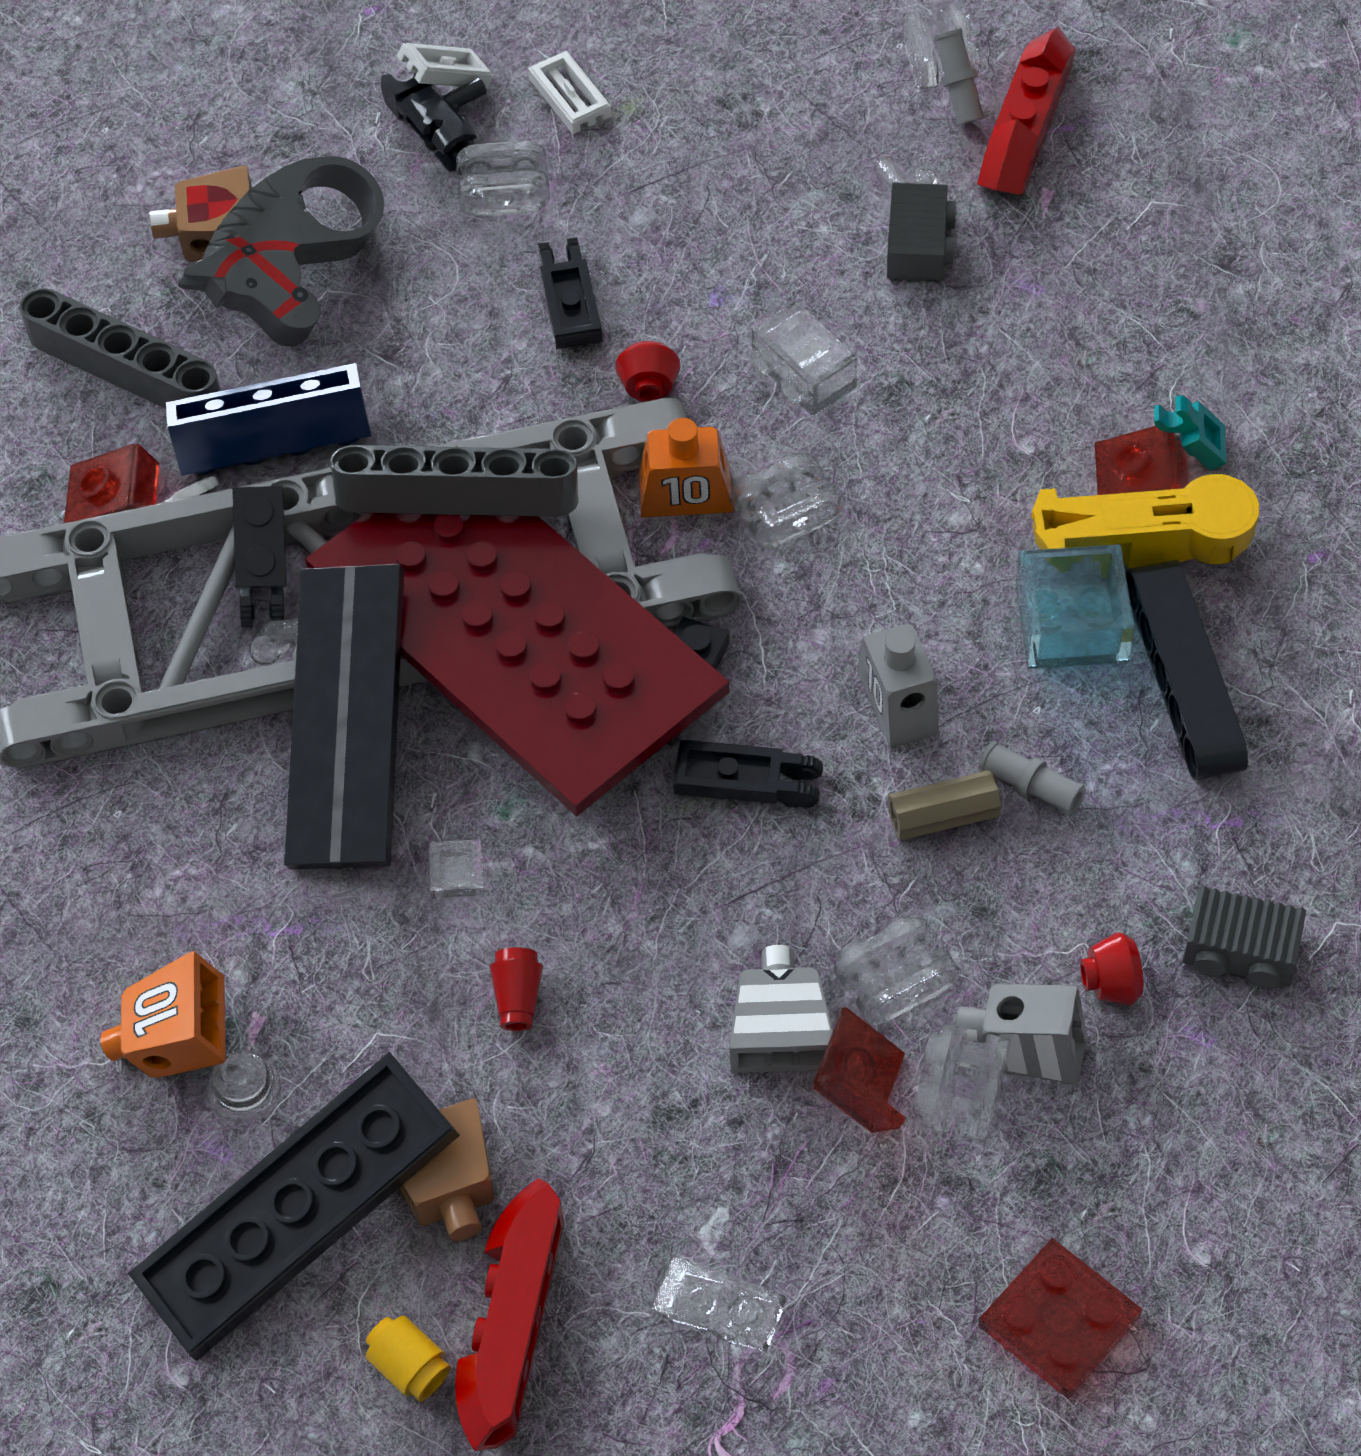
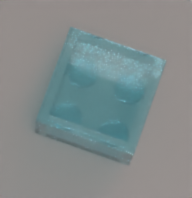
M1121 545L1019 551L1016 593L1027 669L1129 662L1134 623Z

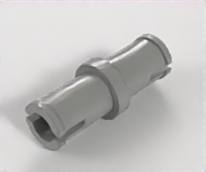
M962 29L934 36L945 76L941 77L943 87L948 86L957 126L985 118L974 78L978 77L976 68H971Z
M992 741L988 744L979 761L978 768L980 772L989 770L993 777L1016 787L1018 795L1026 799L1034 796L1065 811L1070 816L1077 811L1086 791L1084 784L1077 783L1048 769L1047 763L1037 757L1032 760L1027 759L999 745L998 742Z

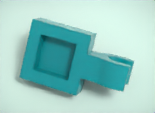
M1178 395L1175 397L1176 411L1174 412L1166 411L1159 404L1154 406L1155 426L1163 432L1180 433L1182 447L1189 456H1194L1210 471L1227 464L1225 424L1199 401L1191 403L1187 397Z

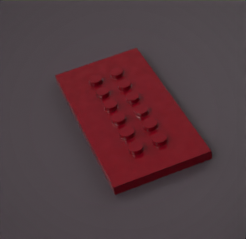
M365 513L305 558L307 568L400 564L404 569L401 656L576 817L730 693L729 681L539 516Z

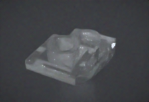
M672 1257L652 1311L661 1318L710 1331L718 1339L767 1352L787 1298L780 1293L736 1276Z

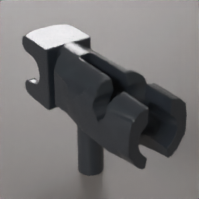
M414 73V76L407 81H398L391 74L382 75L381 90L388 108L399 120L402 118L406 119L424 141L427 148L433 151L439 150L434 155L446 170L451 172L469 165L479 153V149L473 141L477 138V135L473 131L467 117L459 115L458 112L459 107L487 94L486 87L480 78L442 95L435 87V84L419 83L415 79L417 73Z

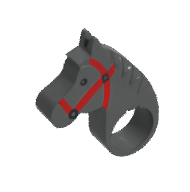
M336 156L304 159L280 168L252 187L229 211L214 232L202 259L185 269L178 287L205 291L216 309L223 306L230 310L245 313L277 344L295 347L303 343L320 317V306L315 296L300 285L301 272L299 265L345 260L355 256L365 247L380 222L384 210L383 195L377 181L358 163ZM313 187H329L342 192L357 206L362 218V227L352 231H338L322 225L309 211H304L306 205L301 193Z

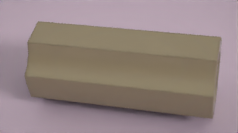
M989 770L888 794L890 819L896 837L900 841L1001 816L1000 809L1002 805L999 789L996 786L993 774Z

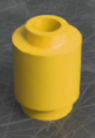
M405 1315L395 1320L391 1317L384 1318L371 1330L366 1338V1343L370 1346L365 1355L366 1360L404 1396L413 1395L419 1402L430 1397L443 1384L451 1371V1366L444 1360L445 1352Z

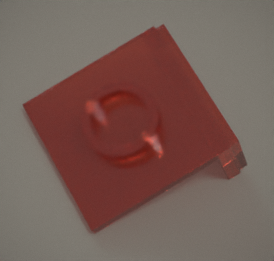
M1156 426L1094 442L1098 495L1184 489L1189 484L1187 454L1182 447L1180 433L1163 432Z
M133 443L70 465L64 523L155 505L160 463L140 444L135 445Z
M843 1007L813 1082L815 1084L813 1089L871 1133L900 1129L901 1125H904L906 1117L887 1102L905 1052L850 1009Z

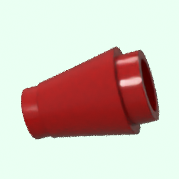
M521 947L498 950L495 952V962L489 966L500 1018V1028L507 1031L529 1030L533 1027V1017L543 965L538 962V953L535 950Z

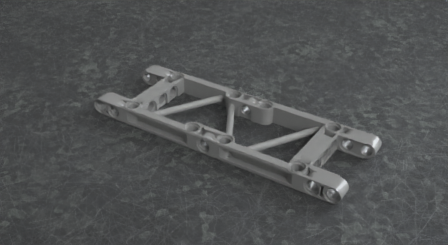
M661 398L437 445L438 447L560 449L572 453L577 461L579 503L574 511L566 515L568 529L572 528L575 548L667 628L678 626L683 616L696 621H704L728 615L737 610L741 605L743 599L732 563L724 555H708L702 552L635 567L609 476L640 470L647 433L652 430L668 429L669 424L673 420L687 418L683 403L678 399ZM331 468L241 486H283L285 545L300 543L311 554L327 543L323 534L344 530L365 514L347 512L336 505ZM232 488L0 537V601L12 603L72 590L87 678V685L17 699L12 705L0 710V761L4 765L13 768L30 767L293 710L297 645L293 651L292 661L183 684L235 570ZM226 539L159 689L145 692L137 667V662H140L130 627V622H133L123 587V583L126 581L122 560ZM400 656L399 686L427 681L423 675Z

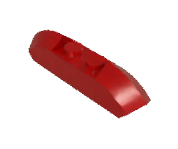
M1059 27L1034 38L1026 46L990 136L977 185L997 191L1024 195L1075 56L1076 48Z
M539 1178L530 1183L513 1198L499 1216L490 1233L484 1253L500 1263H491L486 1277L485 1298H491L487 1318L478 1317L475 1323L472 1351L477 1353L460 1358L457 1363L455 1377L457 1411L464 1433L474 1451L498 1448L516 1436L564 1226L561 1200L549 1183Z

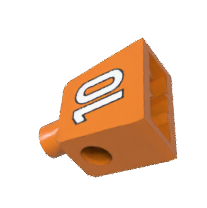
M678 418L669 424L668 429L652 430L647 433L639 470L641 518L733 512L731 468L718 429L714 427H697L696 423L691 419Z
M191 951L129 986L121 995V1024L101 1033L100 1042L103 1052L111 1061H117L122 1058L127 1059L146 1075L153 1078L197 1070L226 1062L225 976L195 951Z

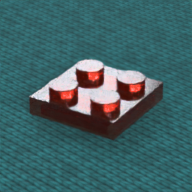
M1051 1238L979 1318L978 1327L1069 1400L1140 1319L1142 1308L1054 1238Z

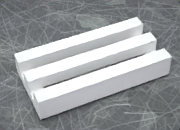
M403 43L397 54V58L401 62H408L406 68L410 73H417L415 79L422 84L462 86L480 78L487 88L493 78L492 72L470 48Z
M567 51L528 68L529 80L572 134L580 132V125L583 123L588 127L595 125L596 117L601 116L603 120L612 117L611 105ZM556 67H562L591 103V106L587 107L576 94L574 87L567 79H564ZM544 73H546V75H547V76L550 78V80L554 83V85L557 87V89L553 86V84L549 81V79L545 76Z

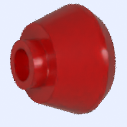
M641 341L630 345L618 356L615 369L626 392L640 402H647L664 398L671 392L680 372L681 363L678 355L665 344L656 341Z
M1116 932L1089 947L1088 958L1080 959V974L1085 991L1093 990L1098 1000L1131 1006L1142 996L1144 988L1142 964L1133 938L1122 932Z

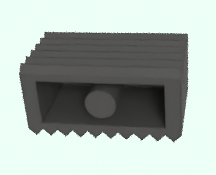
M892 182L887 252V278L892 281L896 278L902 281L907 279L910 282L915 279L918 282L926 280L928 283L934 280L939 283L943 280V265H953L954 236H945V229H955L956 201H947L948 185Z
M1199 887L1183 963L1194 965V968L1199 973L1207 976L1217 977L1230 973L1247 977L1250 983L1261 988L1271 989L1279 985L1290 987L1296 968L1306 910L1303 907L1284 906L1281 902L1274 904L1270 900L1252 899L1248 895L1242 897L1238 893L1220 892L1216 888Z

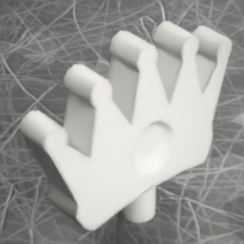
M215 475L204 478L174 492L175 494L165 500V502L201 495L219 483Z

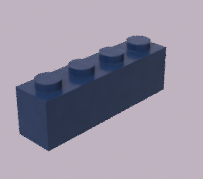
M356 363L166 402L168 430L181 476L193 473L205 475L216 471L218 468L241 463L253 465L274 456L305 454L313 448L332 444L348 445L355 443L360 438L371 436Z

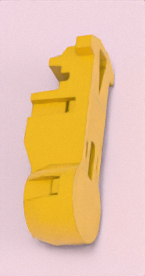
M1210 474L1191 481L1184 489L1058 498L1055 488L1040 489L1032 509L1031 519H1033L1032 527L1035 543L1045 553L1047 558L1053 560L1059 568H1068L1073 558H1081L1083 552H1090L1091 557H1097L1101 574L1109 573L1111 566L1127 565L1128 569L1171 560L1183 562L1189 559H1196L1207 564L1231 562L1249 547L1255 536L1259 518V501L1254 491L1243 481L1229 475Z

